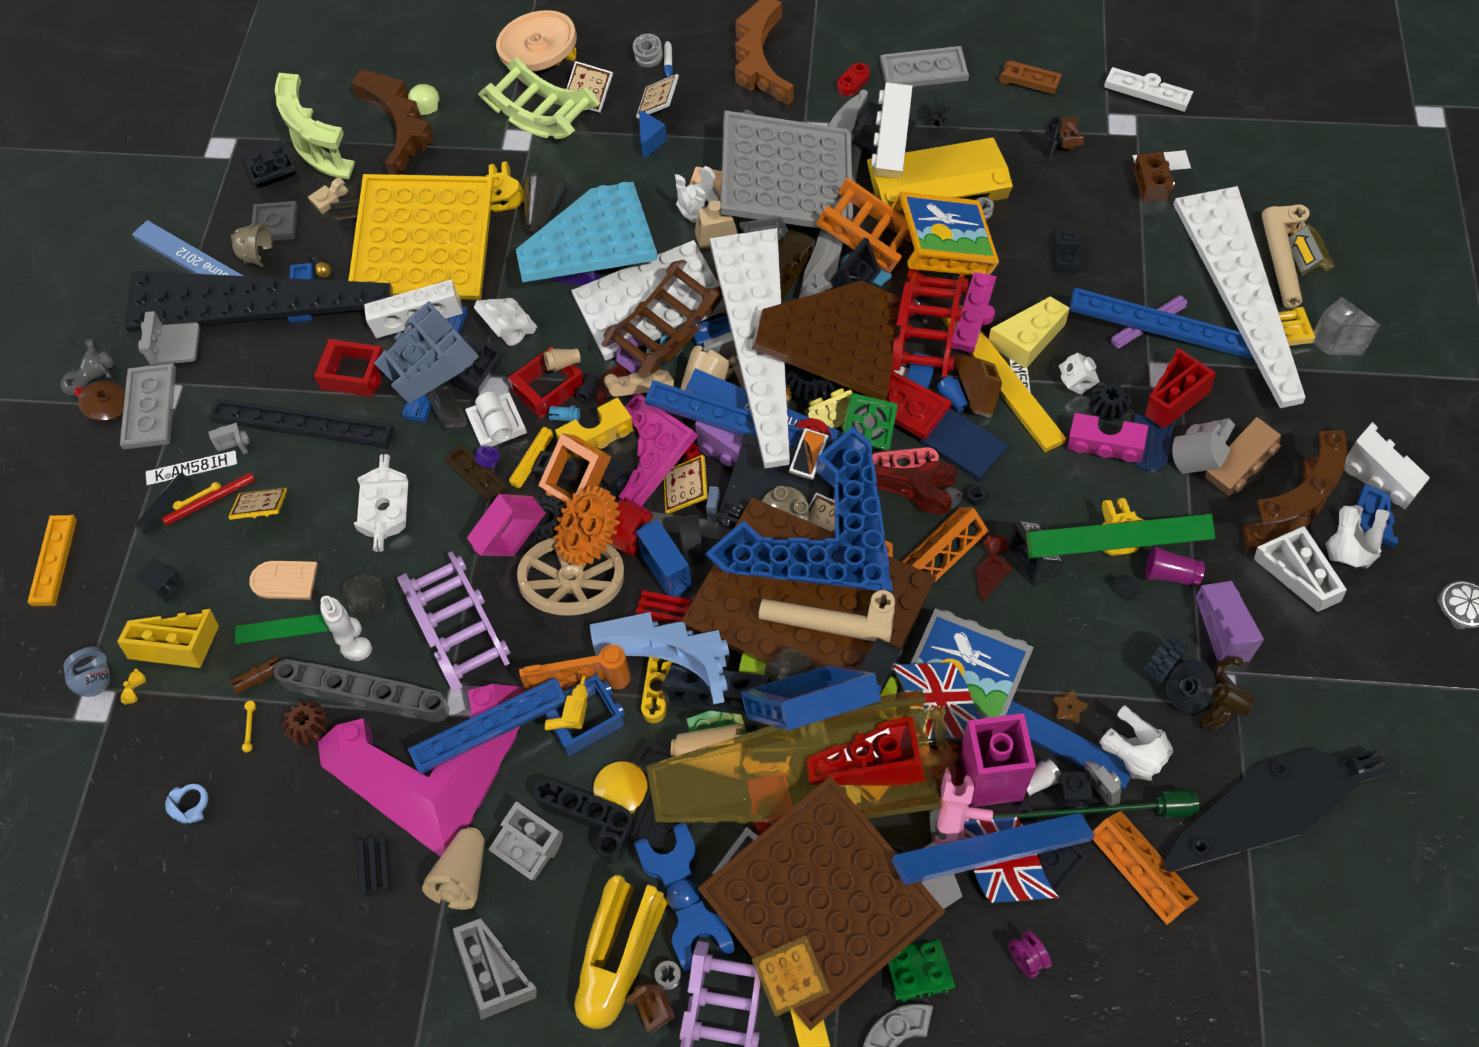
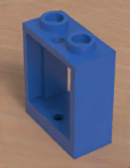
M656 520L653 523H647L640 530L636 531L641 556L668 596L677 597L692 589L689 565L660 521Z
M597 674L584 682L588 692L587 698L598 693L612 718L572 739L567 728L553 729L568 757L624 726L622 716L625 715L621 704L619 701L613 702L610 697L613 692L606 680L601 682ZM576 686L565 691V696H571L572 690L576 688ZM565 704L546 713V718H560L559 713L563 712Z

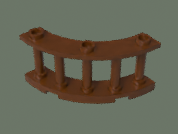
M684 259L673 261L666 270L667 275L645 302L641 301L636 306L634 312L618 324L609 326L603 335L605 337L601 344L603 347L617 343L640 361L641 368L638 374L643 378H647L660 370L658 365L661 362L665 361L668 363L699 331L701 328L698 325L706 314L710 316L723 298L720 286L707 289L685 273L683 268L687 261ZM677 278L702 296L703 302L697 310L692 311L667 292ZM661 299L687 318V322L681 329L673 328L651 311ZM646 318L669 335L670 340L664 345H659L636 326ZM629 333L653 352L645 354L624 338V336Z
M1345 430L1318 432L1319 456L1304 457L1302 460L1303 481L1300 486L1277 497L1258 499L1257 505L1261 522L1245 524L1242 528L1247 551L1257 550V547L1303 526L1307 528L1313 522L1343 473L1347 455Z

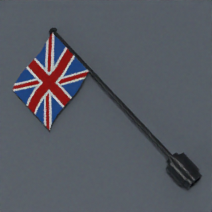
M954 663L896 665L894 672L903 687L912 715L926 738L917 739L918 745L962 743L968 720L981 718L976 711L967 684ZM784 734L757 735V738H751L750 740L751 759L758 760L759 763L785 762L786 756H791V750L828 749L836 744L842 746L848 742L791 745L790 739H785Z

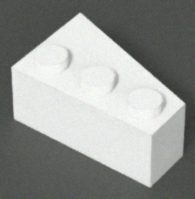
M1372 422L1348 453L1344 470L1365 484L1389 494L1392 503L1406 509L1430 477L1408 456L1403 458L1393 448L1395 444L1390 439L1385 441L1376 432L1378 427Z
M1304 526L1257 547L1254 560L1317 612L1342 601L1347 589Z

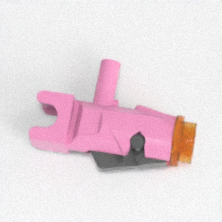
M949 772L944 774L940 805L929 811L931 842H935L936 845L962 840L965 835L964 824L965 821H969V818L992 821L993 810L968 807L971 804L974 791V781L971 776H965L962 785L954 786L951 782V774Z

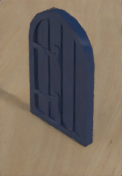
M1135 414L1134 423L1148 425L1141 463L1134 461L1132 464L1145 472L1161 470L1166 465L1170 456L1174 422L1163 429L1148 417Z

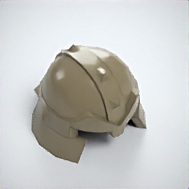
M266 223L251 224L237 229L231 235L232 248L235 255L243 260L244 264L254 263L263 268V264L260 262L261 256L258 255V246H262L263 250L273 249L271 231Z

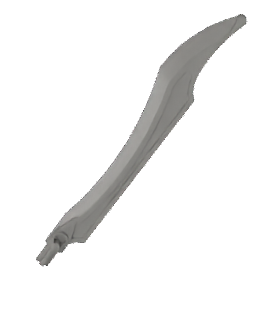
M861 90L858 95L850 99L835 114L828 126L850 129L852 133L858 113L867 100L868 92ZM851 134L852 181L856 182L861 150L858 146L852 144L854 135ZM822 228L820 229L812 256L805 268L799 298L820 293L834 287L829 280L838 270L843 242Z

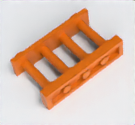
M847 177L838 191L842 198L834 209L827 205L816 224L852 249H855L864 237L868 238L879 267L890 274L902 257L897 253V250L905 239L909 242L912 241L906 217ZM849 202L860 208L852 222L841 215ZM868 214L879 221L871 234L860 228ZM886 227L897 233L889 247L878 240Z

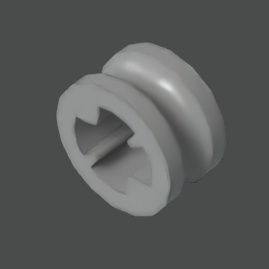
M986 197L976 199L980 201L981 207H985L983 210L985 219L990 218L993 213V201Z
M664 961L655 969V979L657 984L663 985L665 990H671L679 985L681 972L676 963ZM670 968L673 969L674 980L669 982L667 979V982H663L662 971L667 969L669 972Z

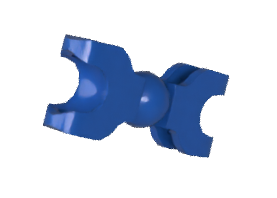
M681 822L674 826L677 844L670 853L660 855L654 852L645 838L635 841V846L644 872L650 877L662 881L667 890V903L676 912L678 926L673 933L672 944L682 970L687 972L692 967V946L699 938L709 937L715 940L723 954L734 952V944L726 923L719 915L707 911L701 901L702 893L698 889L699 885L692 880L690 866L694 862L696 854L695 844L686 824Z

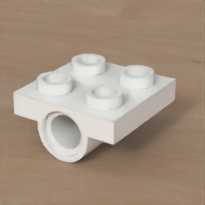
M513 298L477 300L474 306L475 310L497 336L501 337L509 346L518 344L525 334H534L537 328L529 315L522 310Z
M485 392L476 399L475 406L465 409L480 446L492 447L527 433L510 393L498 396L495 392Z

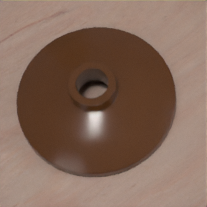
M93 382L84 387L78 397L79 408L85 416L96 421L116 419L123 414L125 390L113 382Z

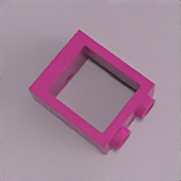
M499 494L467 539L472 544L473 550L480 556H514L546 513L532 496Z

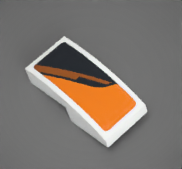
M805 428L789 473L813 480L816 473L817 457L824 451L829 435Z

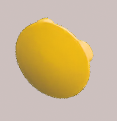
M611 763L598 773L594 782V796L625 807L630 813H633L643 802L647 791V780L642 770L632 763Z

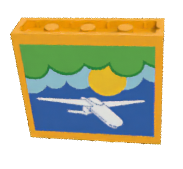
M903 191L899 193L892 205V209L904 210L915 250L907 261L909 269L957 274L965 273L967 275H973L974 272L987 275L992 273L999 260L980 201Z

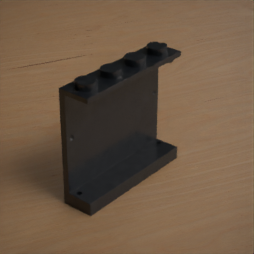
M744 433L741 439L742 447L721 508L719 513L716 512L715 517L717 521H720L719 524L721 526L733 529L739 519L724 513L725 510L730 508L728 505L729 501L747 507L751 498L762 501L771 490L778 486H787L800 491L805 496L809 505L816 493L828 498L832 485L817 472L813 480L789 473L797 450L789 447V465L765 469L757 437Z

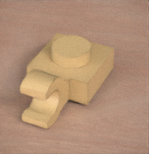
M338 177L332 182L330 188L325 185L308 196V198L318 211L324 214L340 203L338 197L345 195L348 189L344 186L345 182Z

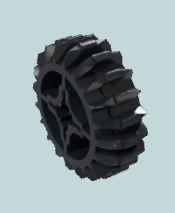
M784 362L786 388H788L790 394L795 393L797 399L804 396L806 402L810 398L816 400L819 397L826 400L827 394L841 389L842 385L816 374L813 375L811 372Z

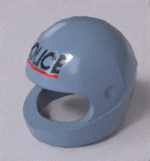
M92 646L78 650L71 654L63 664L66 684L73 693L79 696L94 697L105 691L109 686L111 678L110 669L106 663V655L99 647ZM88 656H97L92 662L82 667L73 668L81 659Z

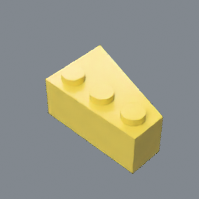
M1048 297L991 328L989 341L999 353L1027 368L1065 326L1070 308L1054 298Z

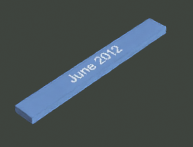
M148 220L132 234L137 241L193 274L243 276Z

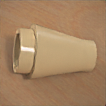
M577 348L549 349L548 352H544L547 370L556 372L574 363H579V350Z

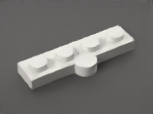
M1113 67L1104 85L1105 88L1184 112L1193 94V91L1167 83L1160 84L1161 78L1157 74L1149 73L1143 77Z

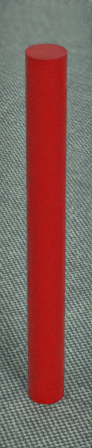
M250 472L162 517V520L168 526L256 480Z

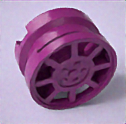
M1027 930L1021 935V939H1013L1008 943L1013 959L1028 978L1032 979L1039 974L1038 971L1040 969H1048L1052 966L1045 947L1033 932Z

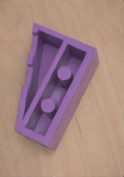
M697 421L695 423L696 434L698 435L697 443L701 453L719 459L725 466L735 467L742 447L741 439L743 436Z
M1232 581L1202 585L1196 595V599L1217 661L1219 662L1225 657L1234 655L1241 657L1243 662H1249L1264 639L1240 597L1239 591Z

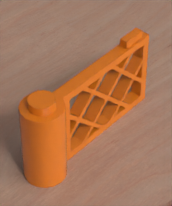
M618 645L605 646L597 656L545 665L539 664L519 669L526 691L551 680L548 678L555 677L563 691L580 684L583 675L586 677L585 680L597 674L601 682L606 680L612 689H622L630 681V671L624 650Z

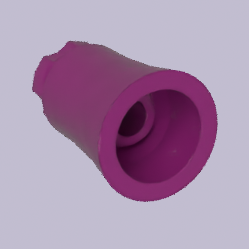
M1154 545L1147 559L1145 579L1199 586L1204 577V562L1196 561L1195 558L1182 556Z

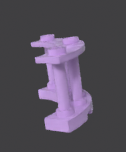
M451 551L448 553V556L452 563L416 580L414 578L409 580L406 573L397 577L430 647L436 645L438 652L434 653L454 692L462 688L459 679L463 677V674L499 656L506 666L510 664L507 655L511 653L504 640L499 642L481 606L485 601L479 589L473 591L463 572L467 568L461 556L455 557ZM457 572L458 576L421 593V588ZM464 585L469 597L434 614L431 612L426 614L423 606L427 605L426 602ZM475 606L482 621L445 639L444 637L438 639L433 629L438 626L437 623L469 607ZM485 630L488 631L495 646L494 648L462 664L457 665L456 663L451 665L446 655V652L450 651L449 648Z
M698 941L693 953L688 993H693V997H689L687 1012H684L680 1032V1040H682L680 1047H693L694 1040L699 1041L700 1038L744 1045V1047H758L760 1032H755L763 979L757 965L715 959L713 955L708 954L709 943ZM710 970L755 977L752 999L709 992L708 988H703L705 972L710 973ZM712 1004L750 1011L747 1033L702 1026V1022H697L700 1006Z

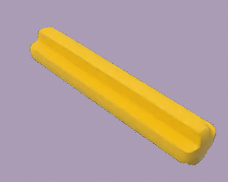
M543 427L509 478L512 486L520 488L532 471L539 453L546 449L554 434L551 429Z

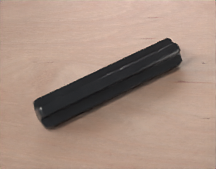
M178 473L135 523L136 529L146 534L188 486L191 480L183 473Z

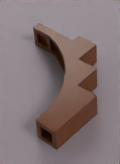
M759 0L735 21L736 37L740 39L735 43L736 60L740 62L735 66L736 83L750 91L758 87L777 100L789 105L794 101V85L777 76L768 65L763 54V45L768 33L782 19V3L778 0Z

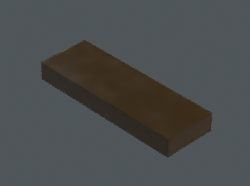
M463 444L444 458L445 463L490 505L499 494H506L510 491L509 487L489 468L479 465L475 461V455Z

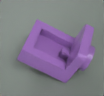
M627 338L629 342L638 348V340L636 338ZM618 345L616 362L631 373H638L641 368L640 361Z

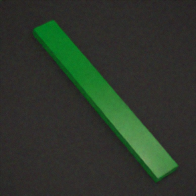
M1212 514L1026 532L1029 558L1215 539Z

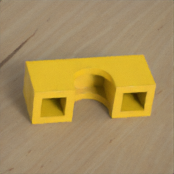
M617 397L597 408L601 422L597 427L591 429L584 428L575 419L555 431L558 441L561 434H573L596 448L602 449L608 446L609 443L627 436L634 430L632 417ZM573 451L570 452L568 457L569 459H584Z

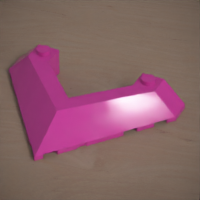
M491 684L468 690L472 716L469 719L524 693V687ZM363 718L336 725L318 741L321 766L326 771L333 774L356 794H359L377 810L441 857L458 832L469 828L477 807H480L494 781L505 754H508L520 726L436 767L429 778L423 774L420 775L418 771L374 747L371 729Z

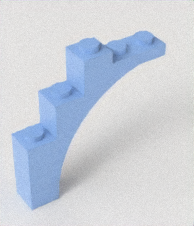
M650 612L590 624L592 643L596 656L600 654L605 646L618 645L624 650L626 656L654 657L677 663L693 671L710 687L714 704L724 702L723 691L727 690V684L722 667H726L725 656L729 655L726 639L721 640L719 630L692 635L691 630L686 631L684 622L658 626L657 621L652 622Z

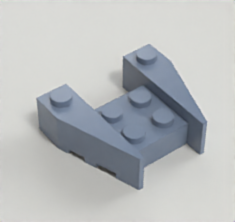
M430 301L407 321L409 324L408 328L404 333L398 332L394 337L396 343L388 351L384 350L374 363L393 382L391 386L409 404L458 375L467 367H470L479 357L455 329L449 332L453 326Z

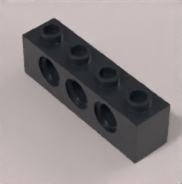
M672 665L661 684L665 703L669 706L746 715L741 692L771 683V679L767 675L723 670L727 684V690L723 691L724 702L714 704L710 687L702 678L684 666Z

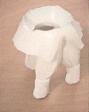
M707 166L698 170L701 183L690 184L687 187L685 186V179L675 174L678 196L676 205L681 214L694 223L697 220L698 210L707 208L705 207V200L708 202V205L714 200L720 202V197L714 188L715 174Z
M1357 505L1343 506L1339 511L1337 533L1325 543L1330 561H1337L1356 568H1368L1381 556L1379 554L1382 552L1380 546L1390 512L1381 509L1377 510L1373 527L1365 533L1360 526L1363 508Z
M1124 705L1119 710L1118 716L1134 728L1137 737L1127 739L1111 728L1103 735L1099 743L1105 751L1116 755L1124 761L1131 778L1152 781V776L1160 772L1162 766L1167 763L1172 755L1173 747L1167 739L1165 732L1157 730Z

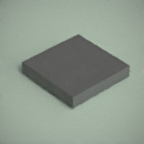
M296 201L253 204L251 224L266 223L271 231L272 241L295 239L298 204Z

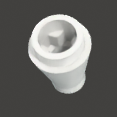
M1050 759L1046 761L1041 760L1036 766L1026 791L1028 796L1058 783L1061 772Z

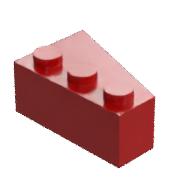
M1177 348L1173 359L1167 365L1165 373L1159 379L1149 397L1145 416L1163 429L1211 392L1216 372Z

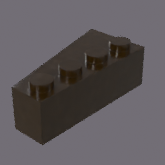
M790 230L778 243L781 302L808 264L814 250L813 238Z

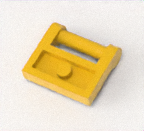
M1303 307L1294 308L1292 311L1278 312L1280 320L1286 321L1281 323L1289 346L1313 343L1315 335Z

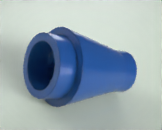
M949 376L937 385L938 394L952 401L951 406L956 412H961L968 407L969 404L966 401L958 379Z

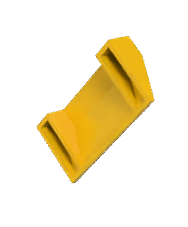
M994 138L907 152L904 156L901 178L875 176V168L871 167L872 159H867L875 196L890 207H892L901 191L953 198L985 194L986 198L994 201L1008 198L1013 187L1008 166ZM896 210V211H898L899 213H901V214L903 215L904 210H903V211Z

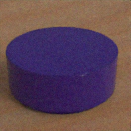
M481 446L477 449L475 461L479 465L487 468L498 465L500 459L498 450L491 446Z

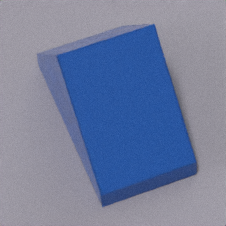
M639 111L641 147L644 158L648 157L667 140L665 124L646 112Z

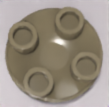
M778 486L768 492L762 500L766 504L806 521L808 520V502L805 496L795 488Z

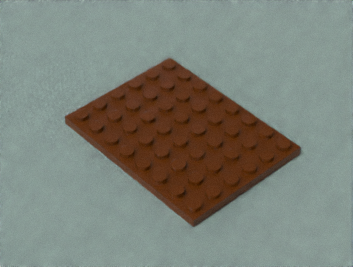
M751 498L735 526L736 528L742 521H745L761 537H772V540L809 538V540L825 541V538H834V532L755 498ZM888 556L890 579L893 592L890 593L895 599L890 643L902 649L936 581V576ZM714 564L681 622L685 623L687 629L698 634L719 630L721 640L726 639L728 648L789 676L827 665L860 670L874 642L759 619L760 605L764 598L868 616L871 598L877 590L724 573ZM881 603L879 608L884 609L886 603Z

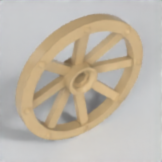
M554 537L532 547L520 561L517 577L521 594L537 609L556 615H579L599 609L618 594L624 581V566L621 556L609 544H606L607 552H600L608 560L584 572L585 566L580 564L578 566L569 565V562L563 560V557L558 555L559 549L555 548L558 541ZM555 550L562 568L557 570L541 562L538 558L547 552ZM532 566L555 579L527 581V575ZM612 567L615 569L611 582L588 580ZM559 588L548 599L534 591V589ZM581 588L604 591L587 599ZM567 593L574 594L578 602L572 603L558 601Z

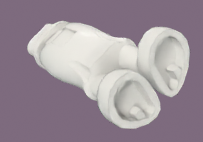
M323 596L321 598V614L333 633L336 644L340 645L341 654L345 658L354 661H360L368 657L372 651V644L367 638L358 637L362 630L360 622L356 618L349 617L338 600L330 598V596Z

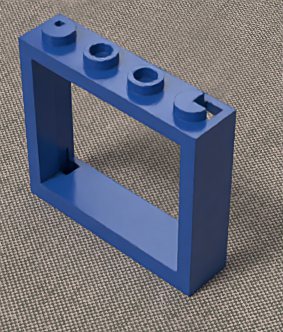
M827 665L742 691L741 695L748 719L789 731L881 701L879 693L881 685L877 684L875 673Z

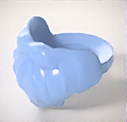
M189 784L183 788L175 787L166 798L165 809L173 819L183 824L199 822L204 818L202 811L208 803V793L199 784ZM189 790H198L201 794L200 802L194 808L183 813L179 808L181 797Z

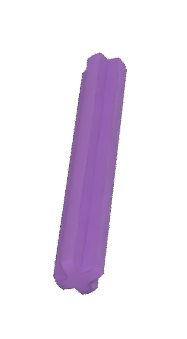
M1179 295L1157 310L1176 314L1186 307L1187 300ZM1128 326L1112 336L1111 343L1115 348H1120L1146 331Z

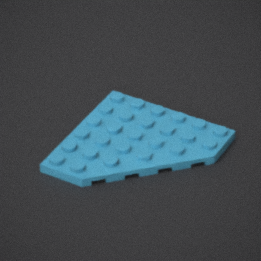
M621 182L617 185H601L597 188H591L516 249L522 282L658 260L657 251L634 182Z

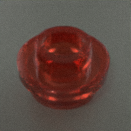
M988 534L987 539L983 541L989 552L1001 554L1002 551L1008 550V539L1003 536Z

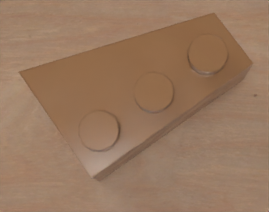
M1256 417L1229 446L1230 452L1222 467L1206 470V479L1228 496L1234 491L1239 492L1247 483L1246 480L1252 474L1255 475L1263 464L1278 451L1281 446L1279 444L1281 435Z

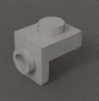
M237 423L209 431L210 440L218 452L238 445L243 454L248 453L247 444H250L249 437L245 430H240Z

